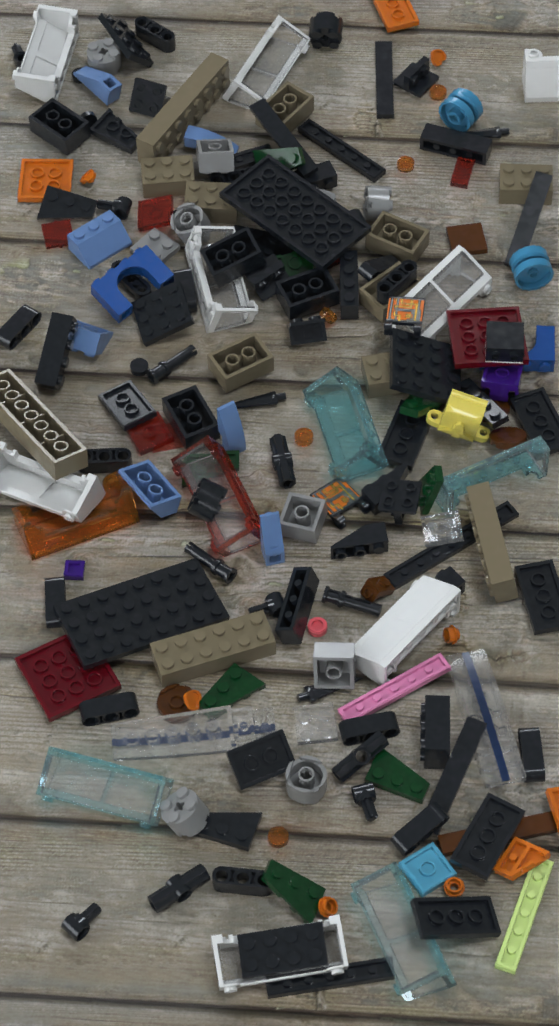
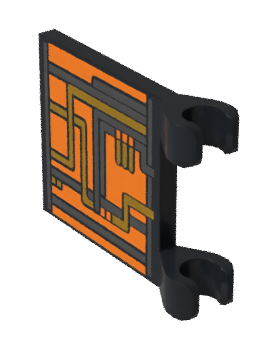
M389 296L384 323V335H391L392 325L414 326L413 337L420 338L426 298Z
M341 476L310 494L311 497L326 500L327 515L339 529L346 527L344 523L346 519L341 514L358 505L363 514L371 511L369 508L370 503L363 499Z

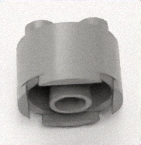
M106 38L88 44V67L109 73L112 76L116 75L118 70L121 69L122 63L120 48L114 40Z
M365 186L363 197L365 198V204H363V217L365 220L375 221L382 211L388 213L392 211L393 200H390L392 194L391 186Z
M191 202L184 203L176 208L177 211L175 214L172 213L170 218L171 228L185 244L188 241L193 226H211V222L202 208ZM202 229L201 241L209 237L210 229Z
M301 756L299 759L288 764L286 768V790L289 798L302 804H316L324 796L327 790V771L318 758Z
M180 787L160 804L162 819L179 837H182L181 835L194 836L207 824L205 820L207 815L209 816L208 807L193 790L186 787Z

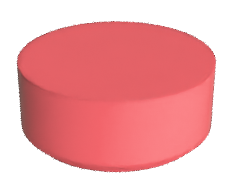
M321 617L310 619L308 622L309 634L313 637L324 636L327 632L326 620Z

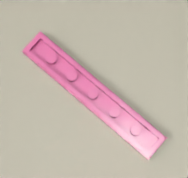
M438 653L338 708V714L343 720L371 715L451 671V666L443 655Z

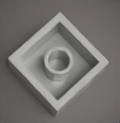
M231 138L196 140V157L199 173L212 174L213 172L227 174L234 171V150Z
M289 492L280 516L282 536L317 544L328 513L326 500Z
M314 643V688L354 689L356 677L355 643Z

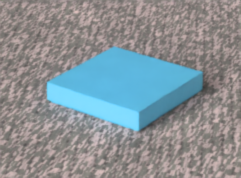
M434 842L398 862V866L422 898L444 885L447 879L457 877V872Z

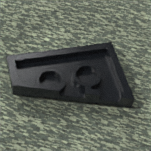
M110 108L90 127L91 135L130 154L137 149V135L129 127H126L122 120L113 114Z
M47 185L37 219H93L98 201Z
M209 812V816L207 815L205 820L207 822L206 826L195 836L249 852L262 819V812Z

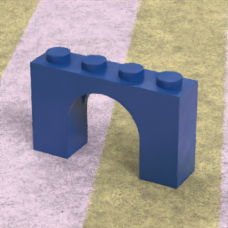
M147 245L136 249L132 256L124 258L117 267L109 269L102 278H97L91 285V294L118 323L133 313V305L118 289V284L124 277L134 274L141 275L147 278L157 290L174 282L173 272Z
M536 325L535 346L528 351L529 365H524L523 371L554 372L555 326Z

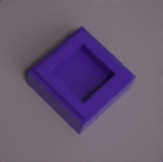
M66 560L64 569L65 580L83 581L85 561Z

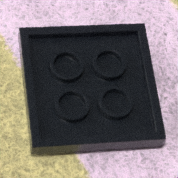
M180 280L131 302L141 338L146 347L195 324Z

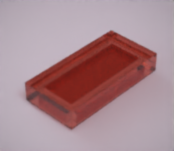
M462 157L457 158L450 186L468 188L475 160Z

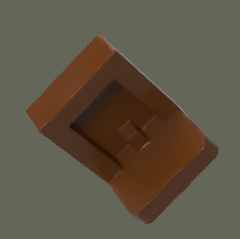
M385 576L368 578L360 593L365 600L375 603L378 597L392 595L395 588Z

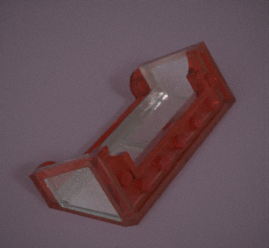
M207 435L171 459L174 465L172 467L173 472L176 476H181L184 479L192 496L199 488L197 486L203 477L228 489L225 498L221 499L220 505L222 506L218 515H215L212 523L205 521L213 537L210 547L215 554L218 553L226 557L260 544L259 515L224 446Z

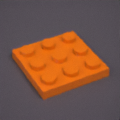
M22 159L17 196L18 202H42L47 185L71 192L74 159Z

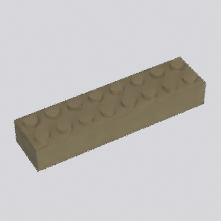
M211 52L136 137L138 162L141 163L140 158L165 157L173 152L175 146L183 140L188 125L194 126L202 118L206 110L211 108L213 102L219 99L221 93L229 87L230 68L228 59Z
M10 369L0 372V422L55 481L88 467L87 448Z

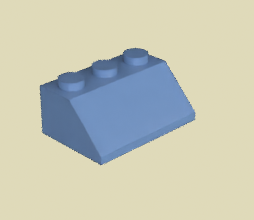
M111 210L67 234L69 250L89 270L132 245V241L121 220Z
M77 320L78 330L73 335L74 345L72 351H83L84 355L88 357L102 354L114 332Z
M149 459L118 470L120 476L149 509L163 518L177 513L182 496Z

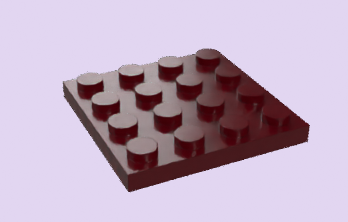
M519 306L446 310V320L455 369L529 365L525 335L523 364L485 362L487 321L522 322Z
M66 634L14 658L17 667L49 722L78 710L79 704L82 701L104 697L122 689L121 683L109 663L84 670Z

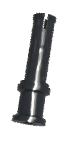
M189 345L169 360L161 361L155 368L148 369L146 371L148 379L153 384H157L161 378L169 376L173 369L197 355V350L193 352L196 348L193 345Z
M191 541L189 545L185 546L184 552L197 558L199 562L210 568L213 575H218L224 579L226 584L231 583L235 579L237 569L227 566L224 560L214 558Z
M326 586L323 593L322 603L329 602L337 605L339 608L345 606L377 617L380 616L381 604L347 595L346 591L330 589V586Z

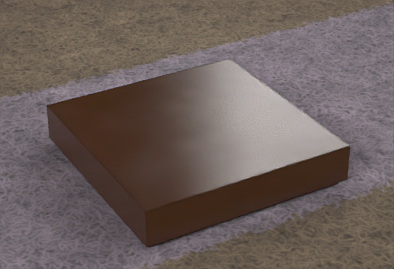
M481 222L446 227L451 252L458 245L465 248L470 255L488 252Z

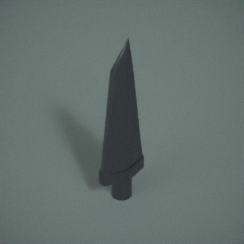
M498 126L468 131L466 133L486 138H501V135H509V128L500 129Z
M275 391L237 401L235 404L237 409L277 405L278 401L286 400L285 392L276 394Z
M355 677V682L363 678ZM314 685L303 687V693L297 694V699L299 702L309 699L313 703L340 689L314 688Z

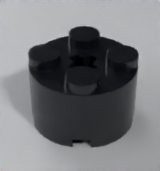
M327 11L316 13L315 17L312 16L310 18L309 37L311 38L310 42L313 48L330 47L331 49H337L342 41V18L340 16L338 18L335 16V13Z
M203 477L197 486L199 488L193 493L187 512L212 523L215 515H218L221 509V499L225 498L228 489Z

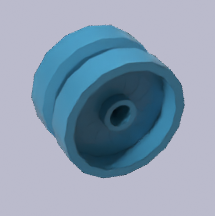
M465 88L455 89L439 106V115L444 124L450 129L467 132L483 114L481 101L474 93Z
M526 246L516 251L510 258L509 265L515 283L522 290H537L547 285L553 278L554 271L548 253L541 246Z

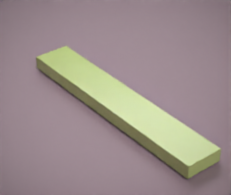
M546 860L528 871L494 968L516 974L554 865L553 861Z

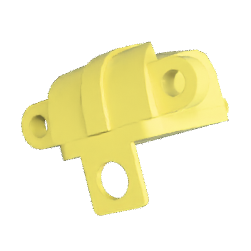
M452 389L443 412L432 409L427 413L426 422L438 428V431L450 434L451 437L462 438L470 442L474 440L480 443H485L489 440L490 430L481 425L488 404L487 400Z

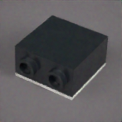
M487 321L485 362L523 364L524 322Z

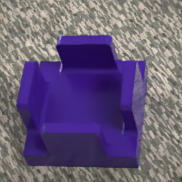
M524 365L485 367L481 380L482 390L485 392L486 388H489V397L492 400L503 402L508 401L509 391H514L515 395H519Z

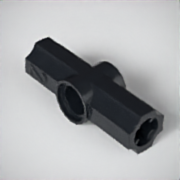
M274 434L273 437L269 438L273 468L277 472L280 487L288 489L296 484L292 454L288 450L286 437L281 434Z
M379 730L376 731L336 764L331 771L343 783L389 745L387 738ZM358 751L365 755L363 762H359L356 759Z
M198 864L182 875L176 874L172 876L165 886L147 897L153 910L159 913L176 901L180 903L188 899L195 889L210 880V875L203 865Z

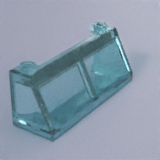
M336 366L303 390L304 402L309 408L312 407L315 410L333 462L329 464L328 469L332 478L346 482L389 466L358 380Z

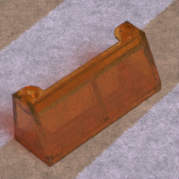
M118 471L104 477L103 488L106 494L82 523L76 521L69 522L63 516L44 509L32 512L31 508L27 505L11 508L15 524L32 561L140 522L132 489Z

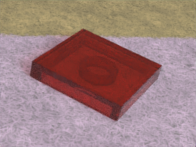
M172 194L138 201V229L140 232L151 230L154 227L170 226V218L173 213Z
M158 411L156 417L126 431L140 456L175 442L172 433Z

